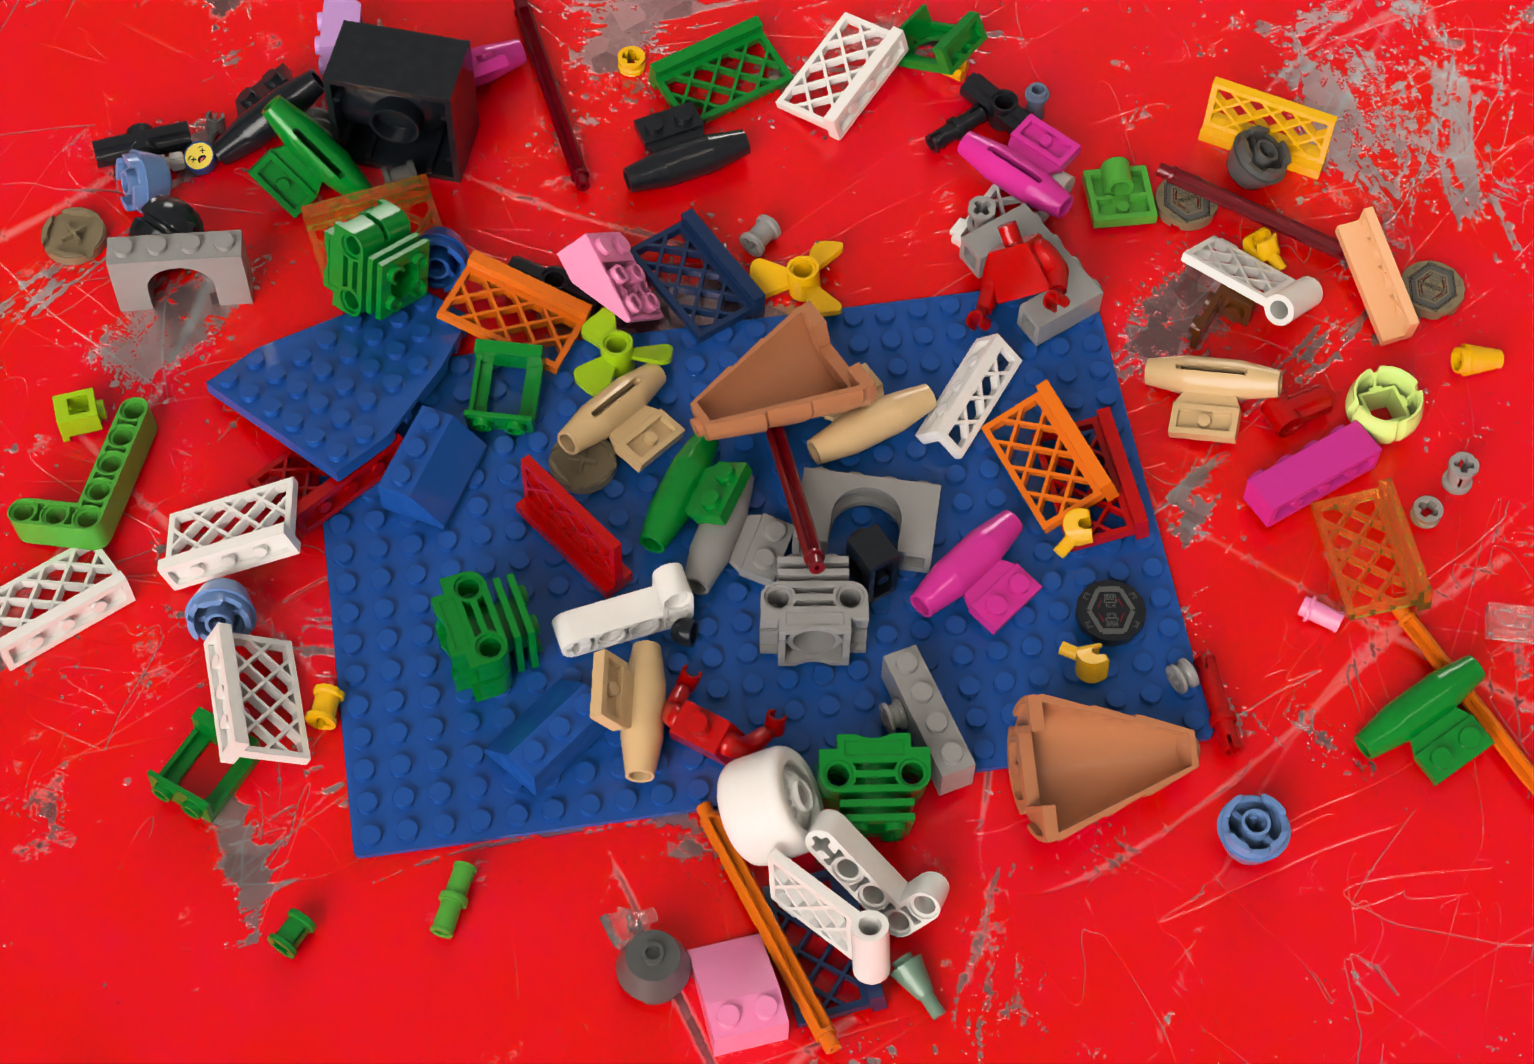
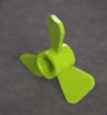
M605 307L589 318L582 325L581 329L582 338L600 348L601 356L575 368L574 380L580 388L591 397H594L612 383L614 377H620L634 370L635 361L656 365L671 363L674 353L673 346L657 344L634 348L631 335L625 331L617 330L615 314Z

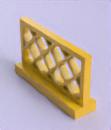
M1216 76L1212 84L1204 123L1198 140L1230 150L1237 134L1248 130L1252 126H1263L1270 129L1267 134L1272 136L1278 143L1282 140L1286 143L1291 154V163L1287 166L1286 170L1318 180L1329 153V146L1338 117ZM1219 90L1231 93L1234 98L1226 100ZM1250 102L1261 103L1264 108L1256 110ZM1241 105L1246 114L1238 115L1232 107ZM1280 112L1291 113L1295 118L1286 120ZM1271 115L1277 123L1268 125L1262 117ZM1315 121L1328 127L1317 131L1311 122ZM1301 125L1307 134L1299 136L1293 127ZM1314 141L1317 145H1314V144H1311V143H1308V142Z

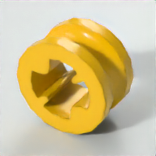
M627 46L619 51L617 55L618 70L621 74L627 77H636L644 72L646 68L645 53L641 48Z

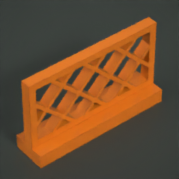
M474 249L468 258L467 266L439 308L436 318L485 340L512 342L509 334L525 331L529 343L524 344L543 345V348L555 346L558 356L555 361L546 358L544 369L557 374L578 339L582 325L590 318L593 305ZM469 279L482 285L484 291L468 294L465 284ZM503 295L511 299L514 305L498 308L494 297ZM487 298L491 309L475 312L472 301ZM465 303L469 314L457 316L449 312V309L453 305ZM532 309L541 313L543 319L528 322L524 311ZM517 312L521 324L506 327L502 315ZM495 317L499 328L487 330L481 327L479 320ZM562 323L572 328L573 331L570 334L557 336L553 325ZM547 326L551 338L535 341L531 330Z
M1046 379L1035 386L1038 392L981 426V429L1040 526L1047 534L1062 525L1065 515L1072 509H1088L1104 498L1109 502L1118 497L1119 493ZM1038 404L1042 409L1039 423L1023 421L1026 411ZM1047 419L1051 425H1045ZM1004 425L1014 427L1010 441L997 440L992 432ZM1021 428L1036 430L1032 445L1016 443ZM1043 432L1056 433L1058 435L1054 449L1039 447ZM1063 444H1064L1065 448L1067 449V451L1061 450ZM1002 448H1007L1006 453L1003 452ZM1014 450L1029 452L1025 467L1011 465L1010 462ZM1037 453L1052 456L1048 471L1032 468ZM1059 457L1074 460L1070 475L1055 472ZM1079 470L1084 477L1077 476ZM1017 473L1023 474L1021 479ZM1030 475L1045 477L1041 493L1027 491L1026 486ZM1052 479L1068 481L1064 497L1048 494ZM1075 483L1089 485L1093 493L1081 500L1071 498ZM1033 499L1039 500L1037 505L1035 504ZM1045 502L1061 503L1059 514L1046 521L1042 515Z

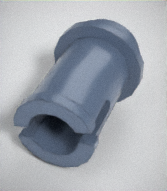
M1041 82L1030 84L1026 88L1024 95L1027 100L1025 110L1031 114L1034 112V116L1039 119L1044 117L1045 103L1049 100L1050 95L1045 84Z

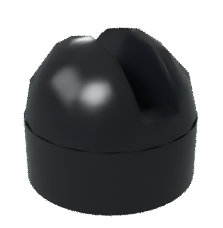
M690 618L678 619L671 626V639L678 645L694 647L698 637V621Z

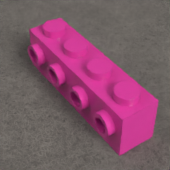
M1357 420L1347 426L1339 425L1320 441L1312 440L1300 452L1292 456L1290 454L1283 456L1274 466L1265 471L1260 469L1254 472L1247 479L1243 499L1268 528L1374 469L1382 448Z

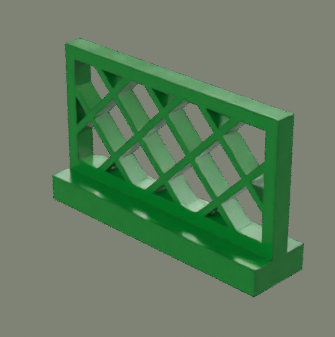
M756 15L651 63L648 81L654 90L658 89L670 108L679 106L678 102L682 105L691 101L695 107L702 108L700 117L703 123L706 124L789 85L794 77L762 31L763 23ZM760 43L765 50L764 58L746 54L748 47ZM727 57L740 60L738 70L720 66L721 60ZM744 61L760 65L759 76L741 72ZM765 67L778 70L782 77L774 81L762 76ZM701 69L714 72L711 83L694 79L695 72ZM717 74L735 78L732 89L716 85ZM738 80L755 83V90L749 93L736 90ZM679 82L686 84L687 87L684 95L671 92L667 85ZM694 86L708 90L706 100L688 97L690 87ZM712 92L730 96L728 103L723 105L710 103Z

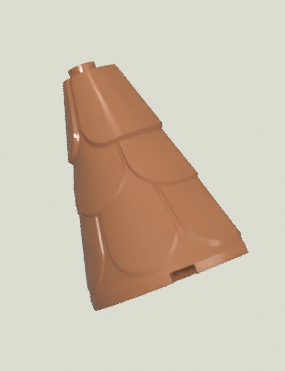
M808 301L794 309L733 366H728L690 403L694 417L690 419V424L698 438L704 436L707 441L767 432V429L771 427L797 424L809 419L868 406L876 401V383L859 362L850 367L847 365L830 342L826 320L812 302Z
M1046 694L1023 696L1016 703L1012 711L1013 716H1017L1015 726H1009L1007 737V760L1011 788L1019 814H1027L1031 822L1027 825V829L1037 840L1044 843L1056 840L1061 841L1104 816L1109 817L1138 798L1151 796L1199 767L1200 744L1197 738H1195V730L1140 714L1127 715L1097 705L1088 706Z

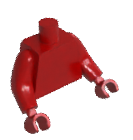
M1016 220L998 226L997 229L1003 243L988 252L976 310L971 311L966 317V325L973 331H976L977 325L983 331L990 329L991 320L987 315L992 313L997 303L1001 304L1048 291L1043 298V305L1050 311L1056 313L1057 304L1063 308L1070 304L1069 298L1065 296L1068 287L1069 269L1058 250L1039 233L1022 237Z
M689 665L682 667L676 680V685L669 694L661 712L662 721L671 728L669 731L671 739L724 766L737 758L763 750L772 741V737L783 736L787 722V715L777 719L775 718L776 710L769 709L766 712L764 727H758L745 735L732 722L688 700L690 693L696 690L702 677L701 671H699L697 676L689 675L686 672Z

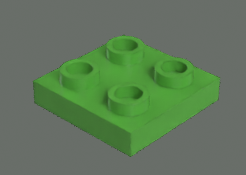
M1112 157L1103 162L1100 169L1083 170L1082 182L1093 229L1153 224L1157 222L1158 214L1146 165L1130 166L1126 158Z

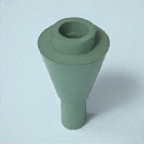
M908 952L892 964L895 970L890 976L913 997L922 1002L933 1020L944 1015L946 1011L933 993L934 989L922 955L913 956L911 952Z

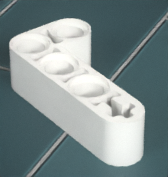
M668 563L660 566L653 572L651 587L562 612L554 617L551 624L563 656L576 657L671 629L674 622L680 618L692 619L694 616V596L682 565L679 563Z
M833 809L821 811L806 836L805 844L809 852L865 910H877L888 918L891 935L896 937L908 936L939 916L950 890L947 879L940 873L927 871L907 882L839 811Z

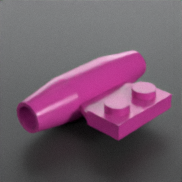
M519 39L480 45L471 49L475 88L495 81L527 62L525 50Z
M1031 113L1010 134L1008 146L972 131L962 138L958 145V153L985 179L1022 203H1026V205L1058 219L1063 218L1069 212L1073 205L1074 197L1051 175L1062 173L1081 153L1080 144Z
M1004 510L970 531L931 568L911 595L910 601L915 610L924 617H931L963 596L968 612L992 635L996 634L1042 588L1019 564L1002 560L1023 530V525L1019 518L1011 511Z

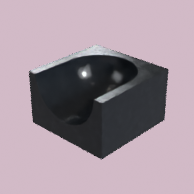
M344 20L322 78L333 139L349 153L359 166L376 169L386 167L391 169L405 165L407 160L412 159L418 176L461 183L480 125L470 41Z

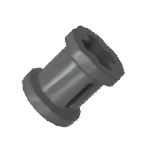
M412 159L407 160L405 165L391 169L381 168L384 184L389 196L394 195L396 190L414 186V188L420 187Z

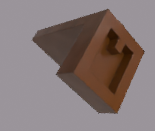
M1221 283L1216 293L1210 292L1202 308L1205 310L1202 316L1196 315L1189 327L1188 332L1192 334L1190 346L1195 349L1197 348L1217 313L1225 316L1230 321L1248 326L1253 318L1257 303Z

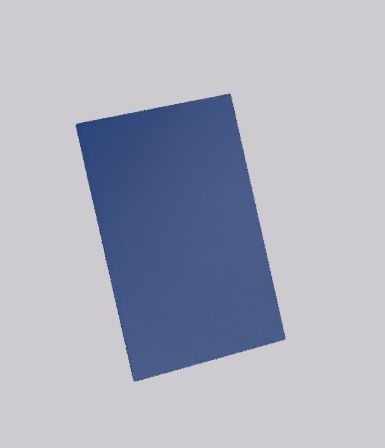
M980 291L842 308L840 315L825 316L824 319L827 323L830 342L849 367L858 362L860 364L866 363L883 383L884 395L917 385L927 384L933 391L937 401L975 340L998 333L1022 359V362L983 425L1038 392L1035 386L1046 379L1074 422L1097 416V409L1109 406L1148 518L1149 537L1136 540L1135 535L1073 551L1068 553L1065 558H1061L1053 550L1064 538L1061 527L1058 526L1047 534L1044 532L981 428L964 456L960 459H955L939 441L923 444L915 436L928 416L927 414L905 431L858 454L818 465L808 451L807 440L831 424L832 421L825 420L823 417H817L801 423L784 426L801 483L804 467H823L830 471L860 472L863 475L876 477L892 476L899 480L915 482L923 480L941 485L930 570L970 531L1004 510L1011 511L1021 521L1023 530L1002 560L1019 564L1042 586L1039 593L996 634L992 635L968 612L963 596L931 617H924L919 614L912 606L910 597L928 573L898 569L896 590L869 604L866 653H850L849 665L831 666L821 662H806L797 666H778V654H760V596L765 585L740 576L739 572L728 562L708 594L697 595L693 593L694 616L692 619L698 621V637L694 647L676 644L671 639L670 629L604 648L624 661L629 662L632 646L635 642L642 640L657 642L661 646L666 680V700L676 685V680L682 667L689 665L686 670L689 675L697 676L699 671H701L702 677L696 690L690 693L688 700L732 722L745 735L758 727H764L766 712L769 709L776 710L775 718L777 719L787 715L783 736L772 737V741L764 749L773 746H787L795 750L806 761L813 775L814 765H817L819 759L818 750L834 748L837 734H857L867 738L889 735L883 725L879 712V704L885 702L887 705H890L892 701L881 678L883 656L913 645H917L976 763L974 773L1008 768L1009 726H1015L1017 716L1014 717L1012 711L1019 699L1026 695L1046 694L1088 706L1097 705L1127 715H1144L1195 730V738L1198 741L1211 739L1214 732L1209 725L1208 719L1210 715L1200 681L1198 686L1194 688L1188 686V692L1179 694L1171 686L1166 676L1165 669L1168 665H1176L1177 660L1181 658L1187 659L1193 665L1194 657L1100 313L1093 314L1044 343L1035 346L1017 325L1020 304L1038 294L1001 304L997 303L992 313L987 315L991 320V327L986 331H983L978 325L976 331H973L966 325L967 315L971 311L976 310ZM788 315L741 320L701 343L697 341L687 327L630 334L633 339L634 348L657 344L673 346L674 353L671 363L659 365L666 375V383L647 406L658 410L661 408L685 429V432L679 441L638 473L617 455V471L612 481L603 489L590 494H575L567 491L621 543L622 563L633 572V580L610 598L651 587L653 572L662 565L679 563L685 572L690 545L699 524L689 517L686 524L663 553H653L645 549L639 542L649 504L673 458L694 433L690 424V419L694 418L690 403L728 366H733ZM711 324L700 325L699 328L702 330ZM586 340L575 342L557 374L544 369L535 432H525L524 435L520 436L511 435L505 432V430L499 429L480 432L472 429L471 426H467L464 409L468 410L476 364L475 353L449 357V368L444 377L424 403L417 402L412 408L413 417L408 423L402 422L395 430L404 439L421 406L424 405L453 415L487 445L488 449L445 530L382 508L378 490L379 482L323 522L338 688L345 692V699L340 703L353 851L359 859L697 812L696 807L705 801H710L713 808L718 809L717 783L719 775L725 766L671 739L669 734L671 728L664 724V740L655 778L645 783L632 782L625 777L620 739L621 730L611 731L607 729L537 797L484 751L490 743L560 678L582 682L592 688L593 656L596 651L576 657L563 656L551 623L554 617L562 612L606 599L516 512L515 506L517 502L524 498L520 460L529 454L551 475L549 458L551 449L558 441V433L579 408L593 398L580 388L574 380L575 368L601 356L600 348ZM555 346L544 348L545 357L555 361L558 356ZM1001 353L997 356L998 371H1004L1009 363ZM635 361V368H634V369H636V368H638V367H640V366H642V365H645V364H647V363H646V362ZM494 366L487 407L488 412L519 414L526 369ZM984 377L982 380L983 396L989 395L991 392L990 377ZM969 401L966 406L968 420H973L976 416L975 401ZM1037 404L1026 411L1023 421L1039 423L1042 413L1040 406ZM1048 419L1045 425H1051ZM954 425L948 435L957 445L961 440L959 425ZM1004 425L992 432L997 440L1010 441L1014 427ZM1021 428L1016 443L1032 445L1031 434L1036 433V430ZM1093 429L1081 432L1088 445H1090L1095 438ZM766 432L719 439V446L713 466L717 465L718 461L746 462L753 471L752 475L755 481L748 515H763L765 513L793 524ZM1053 439L1042 442V447L1054 449L1057 440ZM1002 448L1004 453H1006L1007 448ZM1014 450L1010 462L1011 465L1025 467L1029 452ZM1036 454L1032 468L1042 470ZM1063 458L1074 463L1073 459ZM1098 459L1103 467L1105 465L1104 461ZM1060 465L1055 469L1057 473L1071 474V470ZM1017 473L1021 479L1023 474ZM1030 475L1026 486L1027 491L1041 493L1045 478ZM318 476L319 486L328 480L330 476ZM1075 483L1074 488L1087 493L1090 486ZM1056 488L1057 493L1059 494L1061 490ZM1071 495V498L1081 500L1080 498ZM1033 499V501L1037 505L1039 500ZM1050 501L1045 502L1042 512L1046 521L1056 515L1053 503ZM1116 502L1114 506L1119 508L1118 502ZM864 505L849 508L843 511L833 522L827 554L846 556L847 538L857 529L868 528L876 523L897 549L899 541L898 526L887 512L877 507ZM1095 505L1089 507L1090 519L1096 522L1104 509ZM1109 513L1102 525L1115 529L1125 526L1123 518ZM793 534L784 556L792 554ZM465 571H473L484 578L491 598L495 602L492 579L500 578L508 598L506 575L513 573L517 585L524 584L529 598V601L526 602L528 614L535 613L539 623L541 634H538L537 637L540 639L543 651L538 652L539 667L532 668L526 650L523 648L526 671L519 673L512 653H509L513 679L511 687L502 695L476 703L471 688L459 692L456 690L451 675V660L441 648L436 634L435 623L437 617L433 612L430 598L443 594L439 579ZM1104 580L1120 581L1134 588L1143 598L1146 607L1144 627L1126 645L1115 647L1102 645L1099 653L1106 654L1110 661L1108 676L1098 683H1086L1076 675V661L1059 655L1058 651L1063 641L1078 647L1096 644L1091 641V637L1087 636L1085 632L1083 634L1078 628L1075 619L1078 597L1086 587L1094 582ZM896 728L895 733H908L907 729ZM911 739V747H915ZM903 778L906 782H913L911 779ZM830 780V783H832L833 785H842L837 780Z

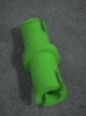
M459 860L454 862L446 889L441 890L439 894L440 905L433 924L429 929L436 936L446 939L453 938V932L461 910L466 909L468 905L467 894L473 877L477 872L476 867L468 862Z

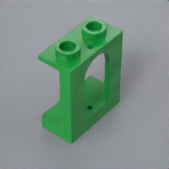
M922 4L899 27V29L904 30L909 50L897 66L952 75L988 38L979 13L968 11L956 25L932 21L926 4ZM929 41H939L932 48L936 58L914 54L916 49L922 44Z
M476 339L474 347L476 364L468 410L464 409L467 426H471L472 429L480 432L499 429L505 430L508 434L518 436L524 435L525 432L534 433L546 360L543 345ZM494 366L526 369L521 408L518 415L488 412L487 407Z
M199 706L191 716L194 726L192 732L159 774L150 769L147 772V776L152 786V793L160 800L167 803L172 800L181 805V809L190 817L196 820L202 817L213 823L260 760L239 757L212 793L205 799H201L180 787L181 780L211 742L218 746L214 714ZM248 734L250 746L261 747L259 739Z

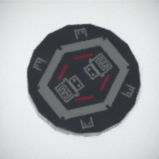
M1114 580L1098 581L1086 587L1078 597L1075 611V619L1080 631L1083 634L1085 632L1087 636L1091 637V641L1110 647L1126 645L1131 642L1143 629L1146 616L1143 598L1137 591L1123 582Z

